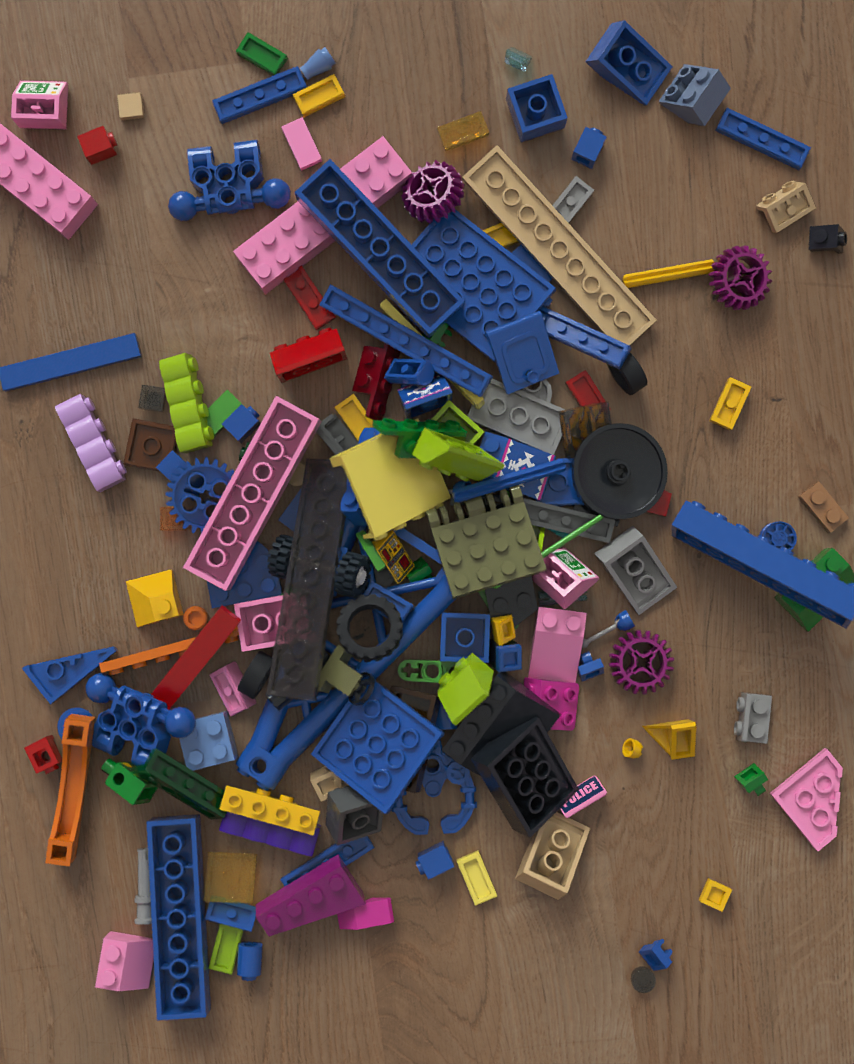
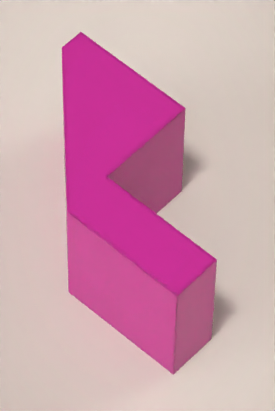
M372 897L365 900V905L338 913L339 929L358 930L393 923L391 898Z

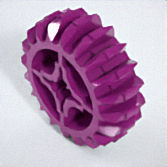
M435 160L432 165L426 162L423 168L418 165V171L412 172V177L408 178L406 185L402 187L403 194L401 197L405 209L409 211L411 217L417 218L421 223L426 221L431 224L433 219L439 223L440 218L443 216L448 219V213H456L455 206H461L460 199L464 197L463 190L465 188L459 172L457 173L452 165L449 166L445 161L440 164Z
M744 245L741 248L733 246L731 249H725L723 255L720 254L716 257L717 262L711 265L715 271L708 274L714 278V281H711L708 285L715 286L712 294H719L717 302L725 301L724 307H732L733 310H740V308L747 310L750 306H757L758 301L765 299L763 293L770 291L766 284H771L772 282L768 278L772 271L766 269L769 262L762 261L764 254H757V249H749L748 246ZM739 260L746 262L750 268L747 269ZM730 288H736L743 297L736 295Z
M636 630L635 638L631 632H627L628 641L620 637L618 640L622 646L620 647L616 644L612 646L618 653L609 654V657L616 658V662H610L609 667H617V670L611 672V675L613 677L620 675L616 683L620 685L625 681L624 690L628 691L633 686V694L638 693L639 687H641L643 695L647 694V687L654 693L656 692L654 684L664 687L661 678L670 680V676L665 674L666 670H674L673 667L667 666V662H673L674 658L666 657V654L671 653L672 649H663L667 643L666 640H661L657 643L659 639L658 634H654L650 639L651 632L648 630L645 631L643 637L641 630ZM646 642L653 647L644 653H639L632 645ZM627 651L631 658V664L624 671L623 657ZM658 653L660 664L657 673H655L652 667V660ZM636 656L640 658L646 657V668L642 666L637 667ZM643 671L651 679L636 682L630 679V677Z

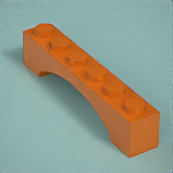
M70 714L64 722L61 779L50 838L48 839L45 860L47 864L70 867L76 859L95 725V717Z

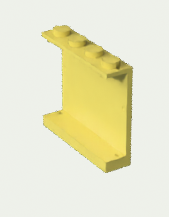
M380 433L329 458L333 467L343 466L370 529L367 534L363 535L364 539L374 538V541L383 539L388 536V531L404 528L407 526L406 522L412 519L414 521L426 515L425 511L434 508L439 509V507L444 506V501L451 498L441 472L436 467L430 470L419 464L420 460L417 458H398L394 454L398 435H382Z

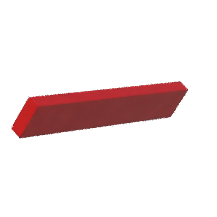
M221 605L151 695L157 700L165 702L167 709L170 710L237 627L241 619Z

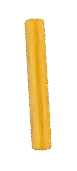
M710 259L626 274L623 276L622 281L627 288L709 274L715 271L711 267L714 260Z

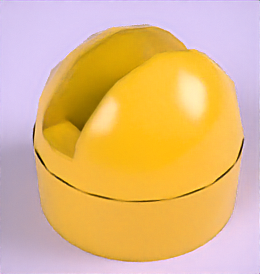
M628 738L622 747L623 755L631 759L639 758L642 755V743Z

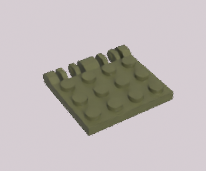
M519 485L509 487L513 505L510 504L506 489L500 490L499 495L504 508L497 510L493 495L491 493L485 494L490 512L485 511L481 496L465 500L464 505L468 515L466 519H464L460 503H453V509L458 519L456 522L450 523L445 506L439 507L444 524L442 526L440 525L435 508L426 511L427 520L452 599L546 572L547 568Z

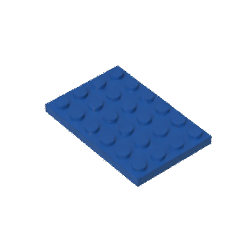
M455 209L456 213H448V219L443 216L440 218L439 223L433 219L431 224L413 242L412 246L465 301L464 305L446 323L495 363L493 351L485 332L539 311L554 294L556 287Z

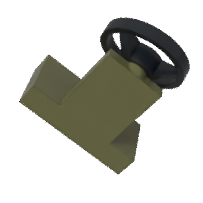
M338 644L312 686L325 693H329L334 686L348 696L350 703L356 706L362 705L369 699L374 690L375 678L368 672L360 674L347 664L352 655L348 654L343 646ZM369 685L367 692H366L365 695L360 699V696H361V695L364 693V691L366 690V686Z

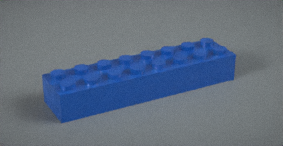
M331 159L295 191L296 200L428 339L464 305L465 301Z
M687 500L685 501L672 523V536L847 629L854 619L853 583L846 584L840 581V577L830 571L823 572L817 569V565L807 559L800 560L794 557V553L787 548L781 547L779 549L771 545L772 542L764 536L758 535L756 537L750 534L749 529L741 524L733 525L727 522V518L720 513L714 512L712 514L706 511L705 506L699 502L692 501L691 503Z
M200 814L152 817L146 823L157 1021L207 1017L211 1009Z

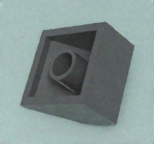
M351 786L337 788L328 792L326 826L337 846L381 831L383 812Z

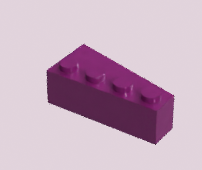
M337 854L255 904L256 918L270 937L365 905L366 903L362 889L340 855Z

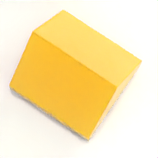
M512 615L490 618L494 641L499 646L516 638Z

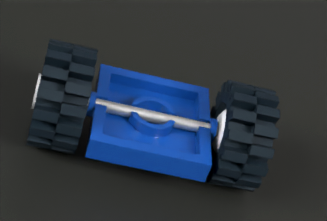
M281 534L275 539L276 543L273 542V549L269 551L271 556L268 557L267 561L270 562L267 567L270 569L269 574L289 580L295 586L335 597L336 594L358 599L357 596L362 595L366 591L365 586L367 587L369 584L367 581L370 579L371 575L369 572L372 568L370 567L371 560H369V557L353 553L348 548L306 537L303 542L300 538Z

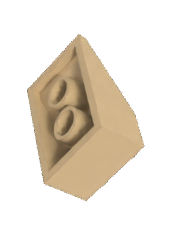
M556 812L533 835L515 879L557 900L561 899L568 893L590 828L571 818H565L564 815Z

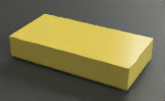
M479 850L456 859L475 906L497 897Z

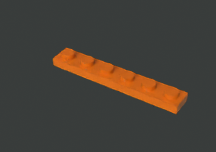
M238 626L225 640V644L239 640ZM196 637L99 663L101 673L109 671L110 676L124 672L123 667L132 665L133 669L147 666L146 661L155 659L156 663L170 659V654L177 652L180 657Z

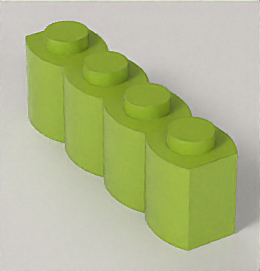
M187 353L159 360L160 372L164 381L165 394L170 406V416L175 428V437L179 451L190 453L213 446L214 432L207 424L209 410L202 401L204 389L201 381L197 379L196 371L199 369L197 360Z

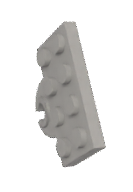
M492 378L482 396L485 404L479 410L472 405L467 416L477 425L554 455L564 432L562 430L565 427V420L571 416V412L550 403L552 389L547 379L540 381L539 387L536 390H530L528 387H525L507 395L503 383Z

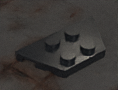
M532 576L503 584L497 589L493 587L485 589L491 618L512 615L514 627H516L538 610Z

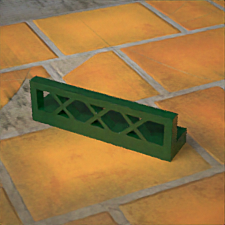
M157 748L152 749L145 764L136 766L133 771L136 775L211 820L223 819L227 811L220 810L225 790Z

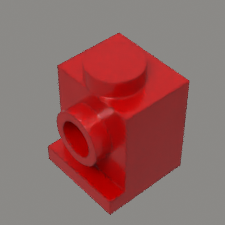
M53 735L44 737L24 747L36 774L42 771L45 774H49L59 769L58 763L62 762V757L53 740ZM46 751L50 756L49 760L44 757Z

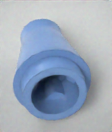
M326 47L321 50L318 49L300 69L306 79L309 80L332 69L331 66L335 64V61Z

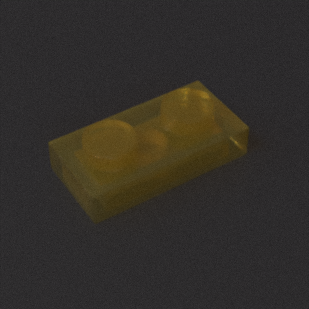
M481 111L437 127L445 152L489 136V130Z

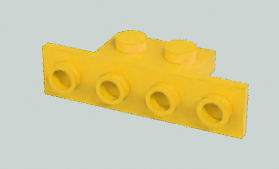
M226 785L220 810L314 835L320 811L300 806L298 803H294V798L280 794V798L270 796L271 791L257 788L256 792H249Z

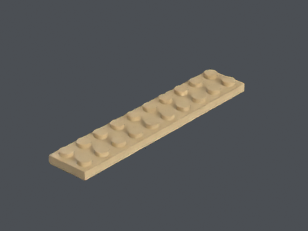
M498 145L462 177L466 185L603 334L630 345L657 321Z

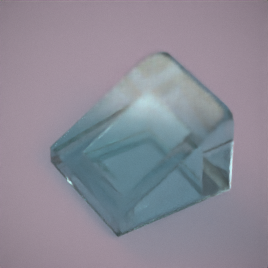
M514 47L507 49L505 55L506 64L523 72H526L532 59L531 55Z

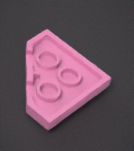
M826 748L769 793L816 851H820L837 837L836 821L840 805L841 792H839L843 768Z

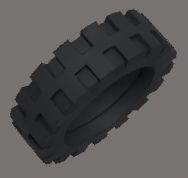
M369 594V596L360 595L357 596L358 599L350 600L348 605L340 611L341 615L337 619V635L344 650L352 655L353 658L364 660V662L380 661L386 656L389 657L392 651L397 649L403 636L401 615L392 602L387 601L385 597H377L375 594ZM366 609H377L383 612L388 617L391 625L390 634L381 645L372 648L356 644L350 635V623L353 617Z

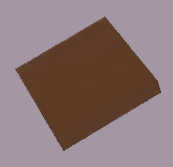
M132 418L123 464L160 472L156 468L157 465L172 450L176 452L177 442L174 426Z

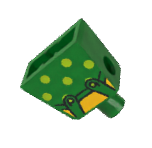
M111 758L104 762L101 770L109 775L105 781L108 787L132 805L150 802L158 787L133 773L136 766L131 762L116 763Z

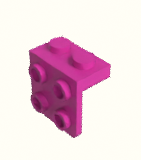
M525 677L524 686L561 714L550 730H574L579 685L571 682Z

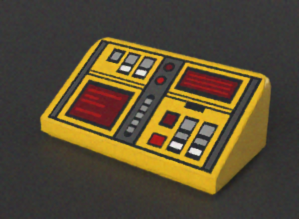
M391 530L387 533V537L373 541L372 544L397 584H399L415 565L394 531Z

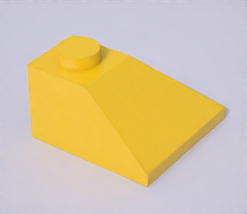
M172 569L126 581L137 627L184 615Z

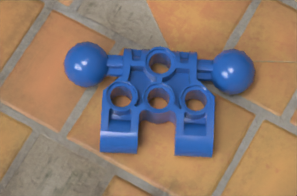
M258 140L235 142L234 163H221L218 166H215L212 146L187 149L190 181L194 188L204 196L194 197L189 192L178 191L170 197L168 209L173 218L179 221L192 219L197 211L206 210L208 215L215 213L234 214L244 209H255L256 203L263 202L271 208L279 209L284 207L290 200L291 190L285 181L278 178L267 180L262 188L256 189L264 180ZM249 171L255 172L252 177H245ZM225 175H232L229 180H222ZM204 177H208V178H209L206 183H203V184H200V183H199V181H200L202 178H204ZM230 196L235 197L231 203L224 202Z
M95 674L86 683L85 691L91 701L101 704L109 700L113 701L110 709L98 714L92 746L112 756H116L121 752L125 740H131L134 743L131 763L134 766L145 764L152 749L157 748L166 754L171 736L185 738L196 727V718L188 708L177 707L169 710L165 702L157 700L150 693H142L124 685L117 688L114 679L108 674Z

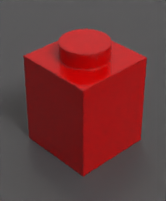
M104 126L77 136L84 155L91 165L117 155L114 147L118 144L112 132L108 133Z

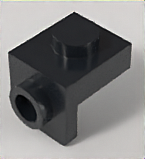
M839 224L810 226L809 250L811 252L835 250L837 253H843V246L847 245V233Z

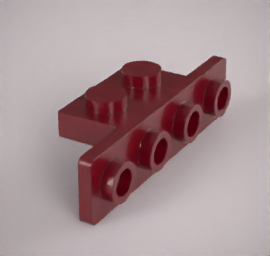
M384 343L383 348L364 346L352 391L359 394L371 395L365 417L373 421H382L383 415L386 412V404L392 384L387 382L384 377L394 358L399 359L400 355L399 350Z

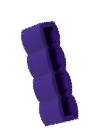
M227 812L221 821L219 831L244 837L252 841L266 843L302 855L313 856L321 825L317 824L314 835Z

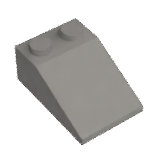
M631 526L594 553L638 615L677 588L645 537L634 526Z

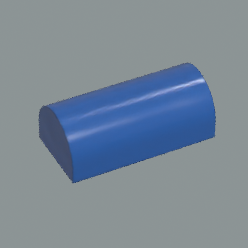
M394 358L384 379L391 384L429 385L434 377V369L428 360Z

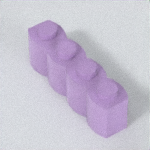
M79 394L55 406L58 416L96 491L103 492L125 481L124 474L127 473L126 468L121 460H116L114 456L116 448L110 439L106 440L103 433L106 431V428L100 418H95L93 413L95 406L92 400Z

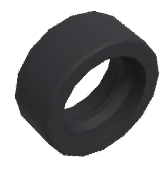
M630 352L620 370L607 364L613 378L627 394L633 395L647 386V377L639 362Z
M259 651L244 673L237 690L255 699L272 673L277 660L263 651Z

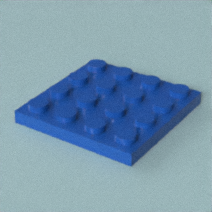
M375 680L374 690L369 699L359 706L350 703L348 700L311 755L380 811L388 814L445 733ZM369 685L366 686V690H365L364 693L360 696V699H361V698L365 695V693L367 692Z

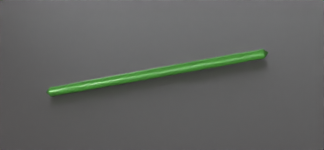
M599 514L541 552L542 557L548 556L603 520V515Z

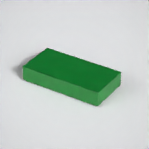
M247 32L236 50L238 56L272 76L279 74L288 60L286 54Z

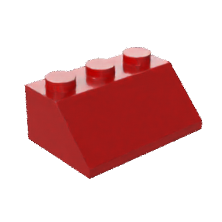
M325 328L318 332L319 335L311 338L303 336L298 338L295 344L289 346L287 344L276 346L274 351L270 352L275 373L281 383L347 360L337 328L333 330L332 328Z

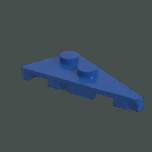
M113 646L27 665L22 669L46 700L53 704L98 668L99 663L108 660L118 650Z

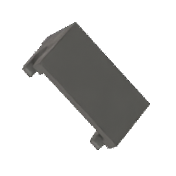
M330 414L326 417L316 431L335 455L358 445V441L335 414Z

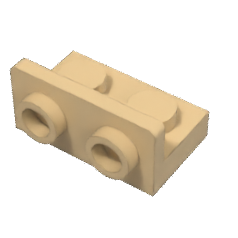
M789 181L781 187L780 191L766 195L762 198V202L756 205L757 210L764 212L772 232L778 233L816 208L806 183Z

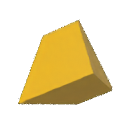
M686 719L642 726L670 755L671 760L695 756L696 723L694 721Z

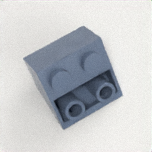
M684 64L666 89L659 103L687 123L705 126L731 88L719 69Z

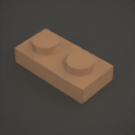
M819 481L815 482L798 496L827 533L833 532L849 519Z

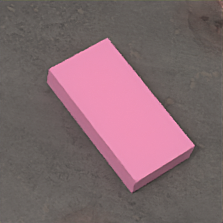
M303 117L281 127L301 171L322 162V158Z

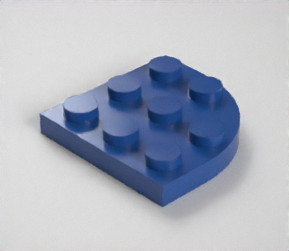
M259 541L256 542L231 590L225 591L207 581L212 608L279 596L283 593L280 578L269 574L270 569H268L267 565L270 562L267 561L271 554Z

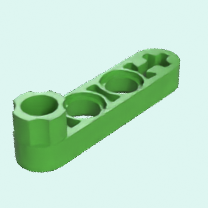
M406 659L399 664L398 674L405 681L438 683L446 672L450 674V669L457 662ZM408 663L411 664V668H420L419 663H422L421 673L423 678L419 677L420 672H413L408 676V673L403 668L407 667ZM431 664L436 665L439 669V675L436 678H431L427 675V667Z

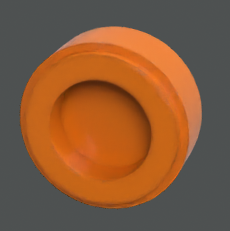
M190 607L184 613V623L189 629H202L208 623V613L202 607Z

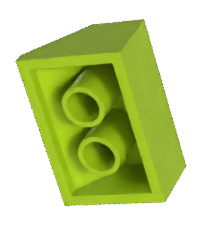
M427 428L423 429L412 453L413 456L420 460L419 464L430 470L436 467L438 471L449 476L451 473H455L456 477L464 481H469V479L481 481L502 470L505 464L479 446Z

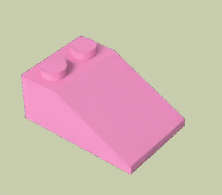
M305 591L234 604L235 614L241 619L237 626L242 652L314 639Z
M538 607L535 614L528 678L576 683L587 613Z

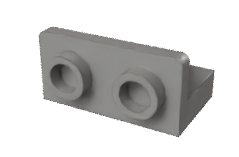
M741 692V697H738L736 705L737 711H739V720L734 725V735H737V740L767 744L772 696Z

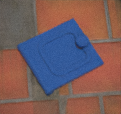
M541 311L485 332L507 395L559 374Z

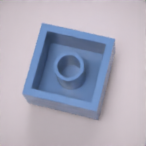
M228 711L196 718L194 731L185 738H179L186 767L192 771L233 761L239 757Z

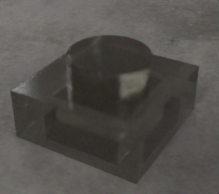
M142 385L138 408L163 413L166 400L165 388Z

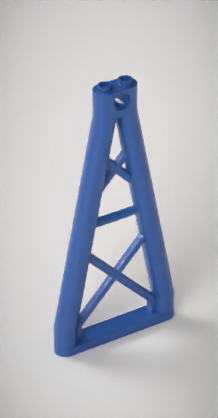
M342 514L329 544L348 548L351 551L357 538L356 534L362 530L366 532L369 527L368 525H353ZM404 528L394 531L395 535L441 564L438 551ZM359 541L361 555L369 557ZM371 561L370 567L372 568L369 572L371 576L370 579H368L367 581L369 584L371 583V581L376 583L373 564ZM443 567L436 577L385 587V589L396 595L431 587L434 588L409 613L403 623V636L397 649L392 651L389 657L386 656L380 661L373 660L371 662H364V660L359 662L352 657L347 664L360 674L368 672L376 680L457 599H452ZM314 590L310 591L307 602L309 604L308 609L314 639L289 643L272 688L285 678L284 675L290 668L298 663H303L309 658L314 643L332 655L337 646L318 634L327 610L347 606L348 602L352 599L355 600V598L343 596L332 599V595ZM372 610L378 645H381L388 635H386L383 616ZM336 687L331 689L329 693L317 692L309 694L306 692L295 697L280 711L267 698L253 736L235 763L238 766L237 771L246 777L251 776L256 779V784L266 791L269 789L275 790L290 765L334 722L348 702V696ZM320 702L313 710L311 709V703ZM301 706L304 719L272 750L288 708ZM260 759L266 763V770L264 772L259 771L257 768V763Z

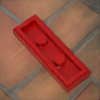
M302 265L289 277L283 279L316 331L336 318L334 313L319 305L323 297Z

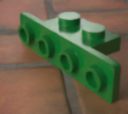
M384 418L382 421L374 420L372 425L382 435H398L394 453L398 458H416L412 453L424 428L452 437H466L467 431L460 426V423L454 420L437 422L427 419L425 422H417L413 419L395 421L390 418Z

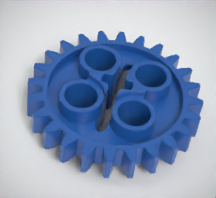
M205 457L203 463H200L198 458H195V465H191L190 462L186 461L187 468L185 470L180 466L177 467L180 472L179 476L171 474L175 482H167V486L172 488V491L165 492V495L172 497V499L167 501L166 505L174 506L169 513L170 515L178 514L175 522L178 523L183 520V529L191 525L192 533L197 528H200L202 533L211 517L206 514L207 507L209 505L217 506L218 502L209 498L201 501L199 495L184 492V489L189 488L199 493H204L205 490H208L209 496L221 498L222 494L214 493V485L218 482H223L227 487L234 473L233 469L225 471L226 463L218 467V459L209 464L208 457ZM194 475L202 476L204 479L202 485L199 487L192 486L190 484L191 477ZM190 497L196 500V505L193 509L183 507V501L186 498Z

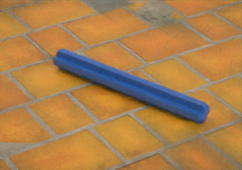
M557 459L453 489L452 497L454 502H461L561 473L566 470L565 462L563 459Z

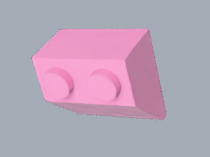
M110 931L103 938L95 988L113 991L148 989L154 963L153 938Z

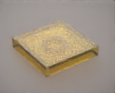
M208 852L204 902L253 904L257 854Z

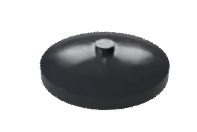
M609 424L593 431L580 443L572 462V480L579 498L594 513L610 519H628L645 513L660 499L667 482V462L661 446L648 432L630 424Z

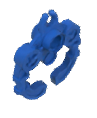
M440 740L428 756V760L436 759L439 764L434 768H429L426 765L422 784L426 794L430 797H437L441 793L444 781L447 778L453 784H461L460 792L465 793V802H461V810L458 814H448L441 818L443 834L456 833L467 823L473 809L477 808L474 796L476 786L473 783L470 770L458 764L442 751ZM404 791L391 809L392 812H395L402 825L411 833L427 835L430 825L429 820L423 816H411L408 813L407 805H403L402 796L407 795V791Z

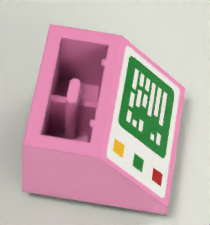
M20 81L12 94V120L19 128L66 129L68 83Z
M566 548L557 549L544 557L543 560L547 568L546 572L532 576V581L564 610L599 580V577Z

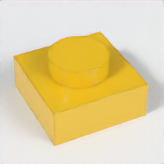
M708 878L699 901L723 912L732 889Z

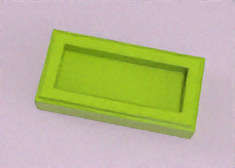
M219 925L209 965L210 970L233 974L238 955V944L241 943L244 930Z

